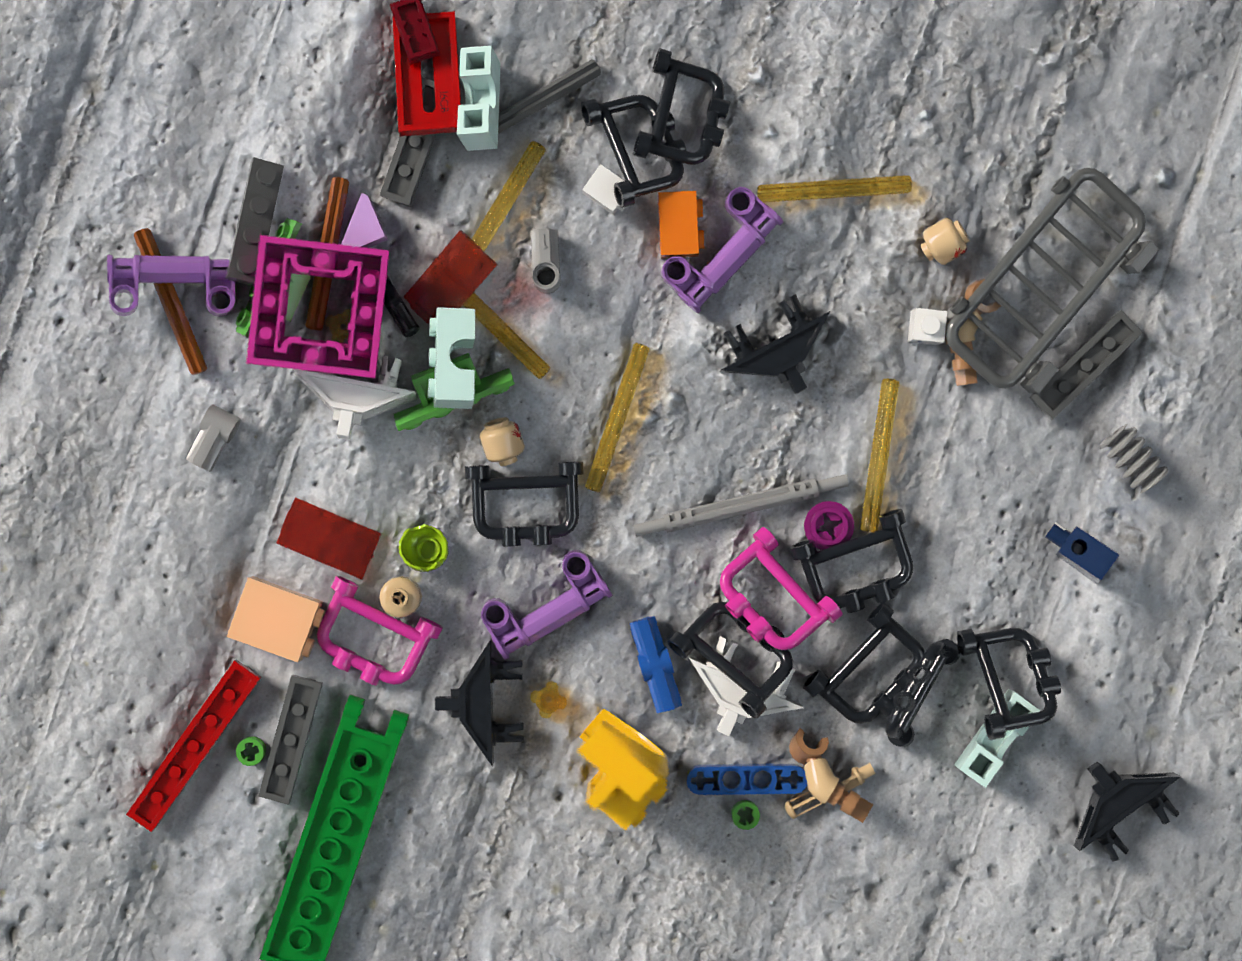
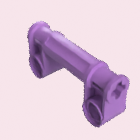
M745 187L733 189L725 199L726 211L742 227L700 272L686 259L679 256L669 258L662 266L661 275L665 283L697 314L701 311L700 307L712 294H717L758 248L765 243L764 238L776 225L781 226L783 223L782 218L772 208L763 203L751 190ZM740 194L746 197L748 200L746 210L739 211L733 207L732 198L734 195ZM765 219H767V222L760 229H758V226ZM671 263H679L684 268V276L681 279L674 280L669 277L667 268ZM703 287L702 292L694 298V295Z
M107 255L109 303L112 311L119 316H129L136 311L139 300L138 283H204L207 310L214 316L223 317L228 315L235 305L236 282L225 279L229 259H210L209 256L135 255L133 258H114L113 255ZM120 293H128L133 298V303L128 308H120L115 303L116 296ZM216 294H224L229 299L228 307L225 309L214 307L211 301L212 297Z
M580 550L570 551L562 560L563 572L572 588L520 620L516 619L508 604L500 598L490 599L484 604L481 611L482 621L489 631L495 646L505 660L510 658L509 654L522 646L532 645L567 622L587 612L592 604L602 598L613 596L604 579L596 571L589 557ZM571 558H582L585 561L584 570L580 573L570 572L567 563ZM493 605L500 606L504 610V618L500 621L490 620L487 616V609Z

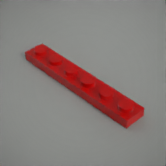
M237 659L233 661L126 814L150 832L156 829L262 678Z

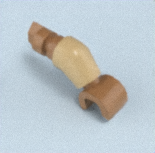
M984 279L972 282L967 287L965 292L967 300ZM981 302L973 314L982 321L981 314L994 312L1001 305L997 302H992L986 306ZM968 318L959 329L958 336L969 349L973 350L972 341H975V333L978 326ZM945 330V343H946V345H948L947 339H946V330ZM950 347V353H954L955 359L952 360L953 371H955L956 385L978 383L976 371Z
M800 728L791 739L789 750L793 759L804 765L809 792L823 804L828 802L835 806L837 803L841 806L839 810L863 823L873 804L853 790L847 792L845 790L846 786L838 782L839 778L833 774L827 759L821 757L828 748V737L821 738L816 745V749H812L805 745L803 741L805 732Z

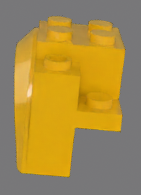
M603 708L579 736L584 743L577 749V752L599 770L587 784L586 803L595 811L597 808L602 810L626 831L630 825L636 828L647 815L645 811L651 801L657 803L667 792L668 788L666 786L669 776L668 758L648 738Z

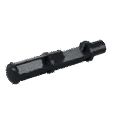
M387 275L385 307L398 325L404 337H411L419 331L420 327ZM400 303H402V305L404 306L405 310H406L407 313L409 314L410 318L412 319L413 323L415 324L414 326L411 324V322L409 321V319H408V317L406 316L405 312H404L403 309L401 308ZM392 308H393V310L395 311V313H396V315L398 316V318L400 319V321H401V323L403 324L404 328L406 329L405 332H404V330L402 329V327L400 326V324H399V322L397 321L396 317L394 316L393 312L391 311Z

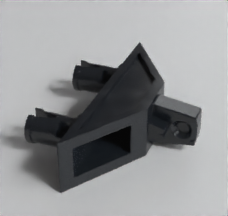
M796 294L790 297L795 312L783 300L778 304L781 306L792 327L790 329L791 332L760 349H753L741 324L735 327L740 342L737 341L730 330L724 332L723 334L726 336L737 358L734 359L736 362L721 369L719 372L769 377L777 376L781 384L788 381L793 392L798 394L807 388L800 374L806 371L803 361L806 359L830 311L814 320L812 318L808 319Z
M490 639L460 688L451 689V696H436L435 711L451 710V717L460 718L465 729L491 766H493L494 746H496V743H524V735L510 734V732L524 730V723L496 724V721H493L492 683H495V680H523V673L508 671L509 669L522 667L523 661H495L492 658Z
M1095 762L1087 770L1097 783L1092 786L1094 793L1091 796L1074 847L1081 851L1093 841L1098 840L1113 862L1119 860L1113 844L1124 854H1127L1129 849L1113 830L1114 826L1145 803L1151 806L1162 824L1169 823L1170 821L1163 808L1165 807L1175 817L1179 815V811L1175 809L1164 794V790L1182 776L1174 772L1118 775L1114 770L1108 774L1100 763Z

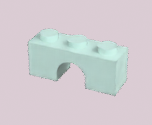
M492 46L461 48L459 77L465 89V105H458L457 135L467 151L498 149L501 63Z
M437 307L435 318H430L429 337H435V348H429V367H434V379L429 378L428 398H434V408L472 409L474 403L475 370H465L456 367L451 362L449 355L459 348H473L475 341V309Z
M1010 689L1004 694L1011 717L1041 711ZM983 723L954 765L986 788L1003 765L1002 758L1009 745L1018 736L1021 735L1023 737L1029 727L1005 731L1004 738L990 740Z

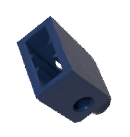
M1055 522L1045 536L1049 541L1060 547L1056 553L1059 558L1095 584L1102 581L1120 556L1077 526L1070 532ZM1079 543L1084 549L1083 554L1078 555L1073 552L1072 544Z

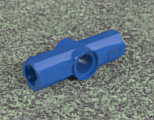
M655 615L629 623L639 654L637 659L644 681L648 683L656 712L662 713L681 707L682 700L673 677L675 672L667 646L664 647Z

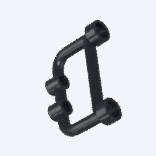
M659 48L652 72L663 75L665 78L652 134L639 131L633 155L646 159L648 153L689 165L703 163L709 158L713 146L719 147L723 138L724 129L717 126L719 118L726 119L730 107V101L723 100L724 84L715 72L671 58V51ZM678 74L705 81L712 87V95L706 112L707 118L700 139L701 145L696 152H688L662 144Z
M632 95L598 104L596 99L581 102V113L585 124L592 126L602 123L625 181L614 184V195L620 208L634 205L636 197L669 189L677 185L684 173L683 163L665 158L670 163L672 169L669 175L639 183L612 114L636 107L644 108L651 117L653 130L658 104L650 97L644 95ZM670 112L662 144L686 151V146L682 139L673 140L670 131L675 130V120Z
M559 462V475L490 478L489 465L464 466L465 479H471L474 526L483 537L491 540H502V546L504 547L521 546V539H533V545H551L552 538L567 536L577 526L579 519L578 475L584 474L583 462ZM566 488L567 516L565 522L561 525L494 528L486 523L484 491Z
M902 509L891 510L878 516L882 527L881 530L817 551L812 539L798 542L789 547L793 560L801 561L811 594L816 603L827 595L824 593L815 565L890 539L893 540L901 564L900 573L889 579L875 581L869 586L846 591L842 595L831 599L840 609L846 607L847 613H853L865 608L864 600L875 597L877 603H882L895 597L893 590L907 584L912 577L914 569L913 560L901 527L906 522Z
M728 602L714 603L683 634L675 632L667 643L682 658H686L695 649L741 687L746 694L739 700L740 706L748 715L758 719L766 710V705L764 704L766 699L788 677L792 670L793 658L791 652L772 647L764 638L759 642L764 649L774 652L781 661L779 668L759 687L698 636L720 614L730 616L741 630L747 632L746 628L750 623L743 615L736 619L725 607V604ZM771 625L773 631L779 637L785 638L778 628Z
M882 602L870 613L867 619L876 628L875 631L830 678L821 670H817L806 680L803 689L812 697L817 694L822 696L839 713L853 723L863 724L871 722L880 713L888 717L894 709L893 697L896 693L904 691L910 680L908 673L910 667L920 662L925 654V650L918 640L892 618L894 610L885 602ZM891 633L912 652L913 661L907 668H904L897 674L893 683L886 690H883L875 697L868 709L857 711L841 698L835 690L883 639ZM922 668L916 671L915 677L920 673Z
M1008 628L974 634L972 629L957 632V644L961 655L977 653L996 713L988 714L984 717L985 730L990 740L1004 738L1005 731L1046 723L1055 716L1058 707L1055 695L1061 693V684L1058 676H1048L1046 667L1051 665V655L1048 648L1039 649L1034 637L1020 628ZM1017 640L1025 646L1028 666L1030 669H1033L1036 677L1037 692L1043 698L1045 704L1042 711L1011 717L987 645Z
M943 639L932 643L920 662L910 667L908 672L910 680L904 691L896 693L893 697L894 709L885 728L892 744L906 747L913 742L915 733L911 724L943 666L956 663L960 657V649L955 642ZM920 668H923V678L916 679V671ZM907 696L909 703L906 707L902 708L900 706V699Z

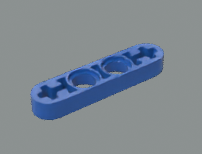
M797 764L696 765L688 771L686 776L688 788L691 792L698 795L797 794L807 787L805 770ZM762 770L769 772L772 778L771 783L764 788H760L754 783L755 774ZM775 770H781V777L791 776V771H796L798 776L803 777L802 781H797L796 787H791L789 781H780L782 787L775 788L777 784ZM712 771H719L717 776L719 788L713 789L714 782H704L703 788H697V784L691 782L692 778L697 777V772H703L706 778H714ZM728 771H735L740 775V783L735 788H728L723 784V776Z

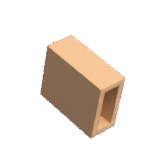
M254 576L248 577L227 637L286 659L300 662L304 656L309 657L315 640L310 637L314 627L319 628L325 614V610L321 609L323 601Z

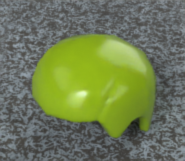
M423 524L405 530L399 540V554L405 564L413 570L429 572L438 569L446 561L449 554L448 541L441 530Z

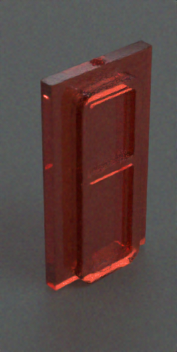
M460 230L403 298L410 303L411 309L429 324L430 318H435L437 307L461 308L498 264L466 233Z
M295 497L291 509L284 520L276 544L363 580L370 561L374 557V552L382 533Z

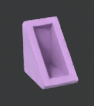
M361 193L341 245L370 248L387 241L388 238L368 195Z

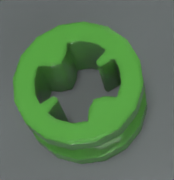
M255 736L243 739L236 748L238 760L246 766L258 764L266 754L265 743ZM247 743H253L252 747H258L259 752L255 754V759H249L250 755L247 757L244 755L243 750L248 748Z
M741 800L733 806L731 817L738 828L750 830L758 824L760 813L752 801ZM743 807L744 811L745 807L751 808L750 813L753 819L750 822L747 819L746 823L739 821L740 815L738 810Z

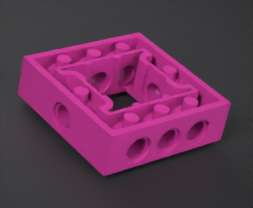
M260 235L246 363L376 379L389 250ZM291 273L354 281V289L351 296V317L348 324V344L329 340L322 341L284 336Z

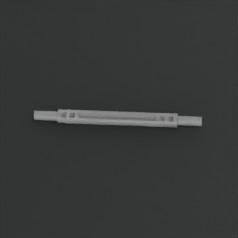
M846 474L816 481L814 478L664 514L663 518L633 526L636 537L667 530V533L819 497V493L849 486Z

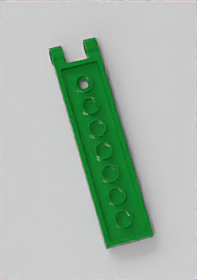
M352 694L349 695L259 959L263 961H326L410 714L395 709L386 734L383 735L357 726L365 699ZM357 755H364L367 762L364 766H358L355 763Z

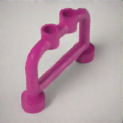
M761 527L753 534L755 542L729 563L721 573L720 587L725 597L729 600L725 604L726 609L736 619L741 615L744 616L750 623L746 628L747 632L758 643L764 638L768 644L776 649H793L828 620L834 623L843 615L839 606L828 596H825L816 604L770 553L779 546V543L765 527ZM756 557L811 616L809 620L789 637H779L773 631L771 625L752 608L750 602L732 584L733 577Z
M336 576L331 585V588L336 592L317 631V640L321 649L334 657L332 665L346 672H349L352 666L362 671L360 679L377 686L379 680L392 685L402 684L409 680L414 674L430 639H438L443 627L432 620L420 617L414 628L355 599L354 596L359 586L344 577ZM342 606L415 642L400 671L391 672L380 664L366 660L355 652L331 642L329 633Z

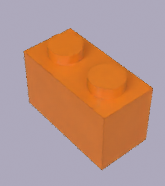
M696 191L658 192L661 259L674 256L682 258L698 257L699 249L705 248L704 230H698L697 218H703V200L696 198Z

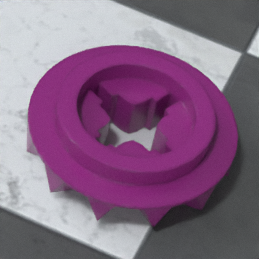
M833 501L820 502L808 511L804 521L805 536L808 540L812 539L815 547L820 550L849 541L854 532L853 517L849 510L840 503ZM824 513L830 521L841 520V523H838L833 528L834 539H832V536L827 531H816L824 524Z

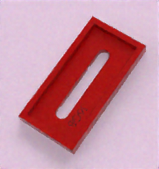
M455 11L426 13L440 52L439 56L433 57L436 107L430 113L423 109L421 62L410 65L394 17L392 16L398 132L400 137L457 132L458 105H461Z

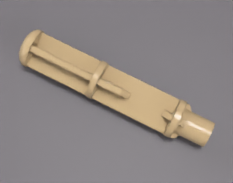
M871 763L860 768L853 767L851 769V777L840 783L846 786V791L862 785L865 779L876 773ZM808 791L785 803V810L792 819H795L823 803L820 802L797 815L795 810L817 800L812 796L792 807L791 802L810 793Z

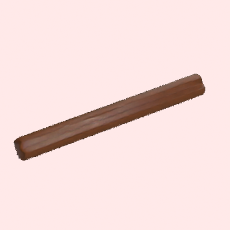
M332 178L321 236L322 243H339L349 188V181L346 178ZM314 276L306 319V328L310 330L322 331L332 278Z
M143 228L134 233V238L142 256H161L150 229ZM153 283L190 373L192 375L203 373L207 370V365L173 283Z

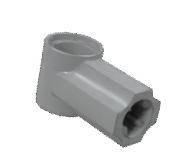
M537 229L531 231V277L538 291L550 294L558 290L561 285L558 230ZM546 270L552 271L555 274V279L551 284L543 285L538 282L540 273Z
M212 404L202 418L199 426L201 431L186 460L211 472L225 444H228L234 437L241 419Z

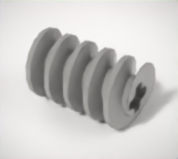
M1125 424L1109 435L1099 447L1100 449L1109 446L1112 448L1107 458L1110 459L1118 456L1120 459L1116 463L1115 468L1118 469L1126 466L1127 470L1122 477L1125 479L1134 476L1135 479L1130 487L1142 486L1143 489L1140 493H1143L1161 481L1167 475L1168 468L1166 466L1157 468L1161 459L1157 456L1149 458L1153 449L1151 447L1141 449L1145 439L1143 437L1133 439L1137 429L1135 427L1125 429L1128 425Z

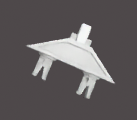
M388 356L382 357V365L377 383L338 377L332 373L293 369L295 375L333 412L332 419L339 421L336 434L341 439L350 440L354 424L361 425L362 419H368L417 399L416 391L396 387L402 360L395 358L389 372Z
M720 636L715 650L730 662L739 644L732 641L723 654L726 638ZM688 656L719 704L716 713L721 715L722 719L717 728L718 732L730 736L736 722L743 724L746 717L752 718L739 704V700L746 692L711 662L706 661L704 663ZM777 661L774 672L779 668L781 662ZM792 667L788 677L764 702L766 710L760 716L804 708L801 704L787 699V696L784 695L793 673L796 671L795 668Z

